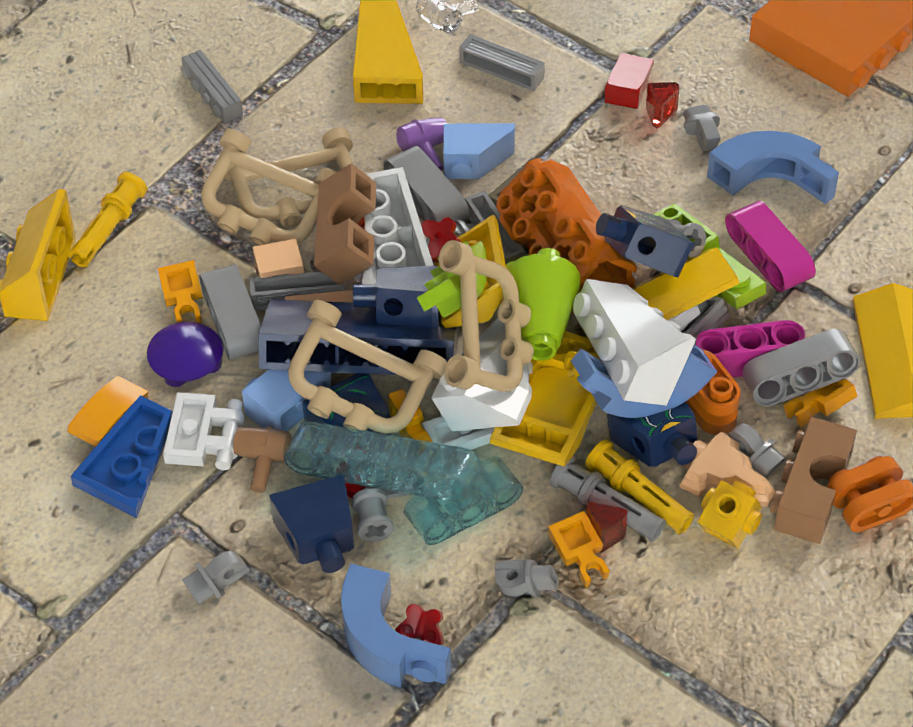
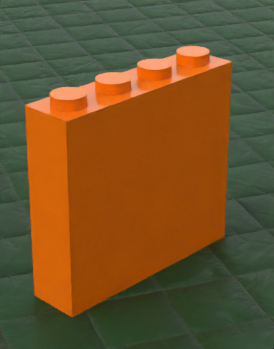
M770 0L752 15L749 41L849 97L859 87H865L871 76L879 69L884 70L898 52L902 53L908 48L913 40V0Z

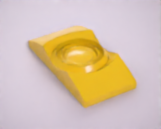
M565 331L561 345L554 357L544 361L531 359L533 371L529 374V384L532 387V397L521 423L516 426L495 427L490 436V444L563 467L567 465L580 446L589 419L598 404L592 393L578 382V376H567L566 373L568 371L564 369L565 356L569 351L579 352L582 349L588 353L596 352L588 338Z

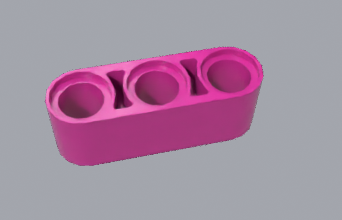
M754 202L726 215L725 225L731 239L778 292H783L815 277V264L808 251L764 202Z
M791 320L709 329L697 336L695 346L713 353L733 378L742 377L744 366L748 361L805 339V330L800 324Z

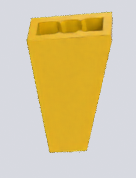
M360 0L353 71L354 103L423 104V73L397 0Z

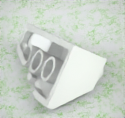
M499 318L479 336L480 365L482 370L506 376L507 360H504L500 354L501 344L506 339L505 323L501 322ZM530 361L528 364L523 365L522 380L519 386L511 392H500L479 385H474L468 390L459 389L448 385L443 374L431 399L451 431L520 425L532 397L529 374L533 371V364Z

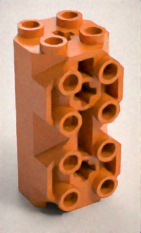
M536 158L527 162L524 169L501 191L497 199L496 208L500 212L499 221L510 238L526 245L529 255L537 254L539 250L544 248L557 250L560 253V257L574 264L579 271V293L586 279L634 287L636 280L632 276V272L636 273V264L634 261L619 254L605 241V237L597 235L596 223L601 213L570 168L551 159L543 162L542 159Z

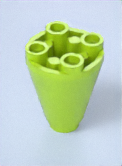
M544 248L539 250L537 254L524 256L506 264V268L516 281L519 303L525 304L531 309L529 323L521 328V340L532 344L534 349L532 359L539 361L548 360L555 356L572 314L575 297L580 291V273L576 266L567 259L560 257V253L557 250Z

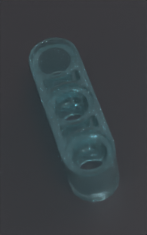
M490 457L414 496L404 507V515L426 544L435 545L514 504L522 495L523 486L501 458Z

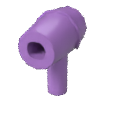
M442 117L422 120L414 119L410 123L399 126L396 132L399 148L405 151L418 146L442 171L444 167L433 147L444 143V124H447V122Z

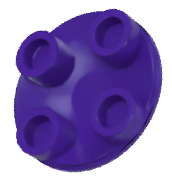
M179 322L161 329L153 336L147 348V360L150 367L156 374L164 378L165 383L171 387H179L185 384V382L200 379L209 373H215L222 366L223 345L220 337L210 327L196 322Z

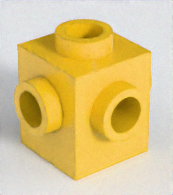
M721 480L716 489L711 488L705 495L701 504V509L704 511L697 523L703 531L739 549L746 535H753L760 525L763 514L760 513L762 507L758 500L754 498L756 492L739 481H735L733 485H730Z

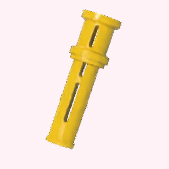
M127 171L122 172L118 176V184L113 191L106 193L101 199L102 208L86 228L78 242L68 252V257L72 258L71 261L74 264L83 268L88 267L120 221L129 218L132 214L131 207L137 199L143 198L147 193V186L140 177Z
M608 439L599 442L592 449L586 459L585 466L590 471H598L608 479L611 488L619 492L626 491L650 512L660 518H664L666 524L675 530V533L681 535L690 527L694 521L695 514L689 512L664 490L640 473V467L635 460H627L613 449L614 445Z

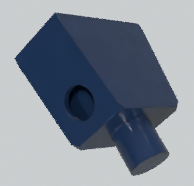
M437 266L377 269L376 284H353V307L376 308V323L438 328V308L436 305L424 311L417 297L428 291L424 284L434 278L430 271Z
M343 474L269 495L273 523L298 563L308 564L319 560L322 571L325 573H333L344 567L345 559L342 553L349 552L354 548V538Z

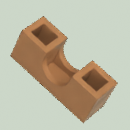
M352 163L320 182L318 191L314 266L339 285L372 267L374 261V237L357 224L376 208V182Z
M811 417L806 431L798 430L792 452L797 453L795 461L787 460L781 482L786 483L784 491L776 490L770 509L771 513L776 514L775 531L821 544L832 513L836 490L819 485L815 480L830 479L836 472L847 469L854 448L856 429Z

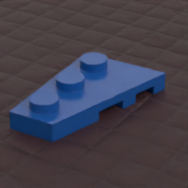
M140 395L70 476L72 486L138 518L167 439L172 410Z

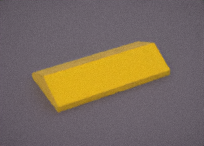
M491 215L458 237L461 243L467 241L470 247L481 241L485 247L487 260L498 263L506 268L498 221L494 215ZM434 262V266L438 267L440 265L439 262ZM487 277L484 290L477 298L478 323L489 322L503 299L500 284L497 280ZM461 308L445 318L441 315V322L445 328L462 326Z
M715 247L701 252L696 257L687 259L678 278L662 272L632 287V289L648 301L649 307L659 309L664 313L663 318L669 320L740 284L724 256Z
M890 283L855 295L852 300L875 419L913 417V289L896 283Z

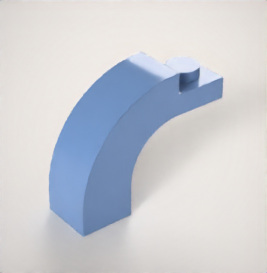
M756 131L728 139L710 151L707 177L733 196L753 181L763 178H781L795 183L826 204L835 197L839 172L830 164L819 159L821 146L809 139L787 132Z
M694 345L668 404L665 406L623 400L602 361L582 349L571 360L579 373L577 377L578 382L592 393L601 410L626 418L647 417L675 408L693 397L717 373V370L703 350Z
M350 564L342 586L341 606L344 635L347 645L356 660L376 678L401 688L406 674L412 675L423 682L435 681L446 684L451 672V648L410 638L392 629L384 619V614L391 598L390 573Z

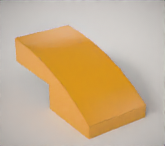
M117 376L103 386L81 408L68 425L67 432L96 447L140 395L148 399L149 391Z

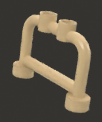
M333 128L322 137L325 149L267 163L291 172L337 161L341 170L349 164H353L349 155L353 143L349 132L345 128ZM231 164L224 177L226 180L233 182L240 206L246 214L257 219L264 218L269 221L279 219L281 225L285 228L298 225L302 219L301 214L306 213L313 200L311 196L296 201L294 198L285 197L277 201L274 206L260 207L255 204L247 181L264 178L263 176Z
M227 128L219 141L224 149L205 181L201 192L202 203L206 210L215 217L220 218L217 225L228 233L237 234L240 227L251 231L249 239L259 246L270 244L272 241L281 242L296 239L298 244L305 240L317 223L319 183L336 172L328 168H321L314 182L246 154L251 145V140L241 132ZM231 164L313 197L298 227L290 231L283 230L267 219H257L234 205L228 204L226 206L218 202L216 192Z
M455 240L448 241L440 251L439 264L444 271L460 275L464 356L455 355L449 359L444 371L445 380L448 385L463 390L479 385L500 392H511L519 386L523 377V365L531 361L534 353L532 344L521 340V328L529 323L531 309L529 306L519 303L516 281L507 268L498 263L474 256L471 247L467 244ZM476 273L497 280L502 288L503 302L499 306L498 317L501 322L505 323L506 339L501 344L500 354L504 360H507L506 376L481 369Z
M314 300L307 313V317L312 322L295 352L288 370L289 382L295 392L303 398L310 400L307 409L313 414L327 419L333 411L345 417L343 426L357 435L363 436L367 428L383 434L396 433L404 429L412 420L431 380L441 379L447 361L436 353L420 350L414 364H411L335 328L342 313L335 306L325 301ZM320 339L328 341L412 381L413 383L398 413L392 418H383L362 404L351 403L340 398L334 391L326 387H317L309 383L304 377V370Z

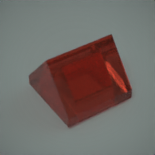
M676 82L648 83L646 110L652 126L656 129L661 127L678 110L680 87Z
M588 502L587 516L603 544L602 551H600L602 553L626 537L628 510Z

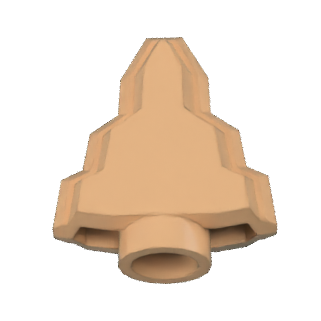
M720 432L708 444L701 440L693 443L697 448V454L690 463L683 465V468L688 471L680 484L681 489L700 496L705 493L707 494L711 488L716 489L721 480L730 485H733L735 481H739L756 492L754 498L758 500L761 506L769 507L773 501L775 490L763 475L752 469L749 457L739 450L740 443L725 432Z

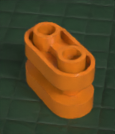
M703 350L717 370V373L699 392L685 402L694 413L696 422L705 432L712 435H717L720 432L727 434L736 426L737 408L741 394L740 387L713 353Z
M876 456L858 467L850 470H840L829 479L827 487L836 490L833 505L839 509L845 508L842 517L853 532L868 530L901 517L913 509V484L910 480H901L903 470L891 456Z

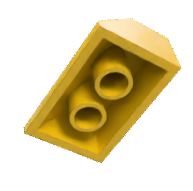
M57 189L29 209L24 223L19 224L17 228L16 246L14 251H10L7 255L6 273L4 279H0V301L4 317L47 322L49 320L70 258L68 257V252L73 248L76 241L66 189Z

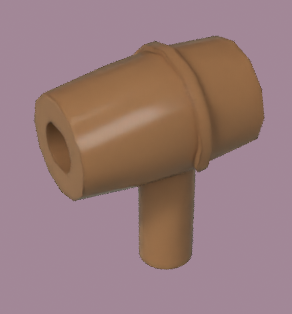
M271 426L267 428L238 427L236 429L233 441L234 454L256 460L250 485L252 491L264 493L272 462H287L293 447L290 432L273 429Z

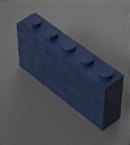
M270 299L258 333L259 369L289 370L291 360L312 322L307 317V313L313 301ZM327 302L335 306L342 313L335 328L411 364H414L420 350L436 353L447 362L457 354L459 326L445 328L441 322L439 310L438 328L378 324L376 323V308L353 307L351 302ZM320 339L304 370L397 375L323 339Z

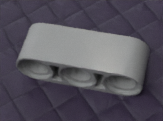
M418 146L407 149L383 162L384 170L403 167L417 214L422 221L434 220L441 222L445 217L464 221L469 218V208L462 194Z
M234 264L200 273L199 279L202 292L228 360L258 353V333L261 325L237 265Z
M831 329L751 359L744 366L743 378L756 403L768 407L850 377L858 370L860 358L846 333L839 329Z

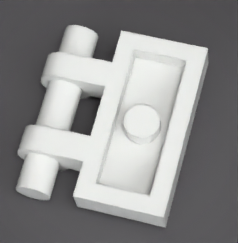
M177 392L163 453L165 464L204 467L206 454H213L217 456L215 466L220 470H229L232 459L237 457L233 451V441L236 429L243 427L245 418L242 413L243 402L231 399L228 401L227 408H216V395ZM212 426L223 428L221 436L211 435Z

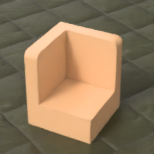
M296 239L252 247L255 272L260 278L304 273V265Z

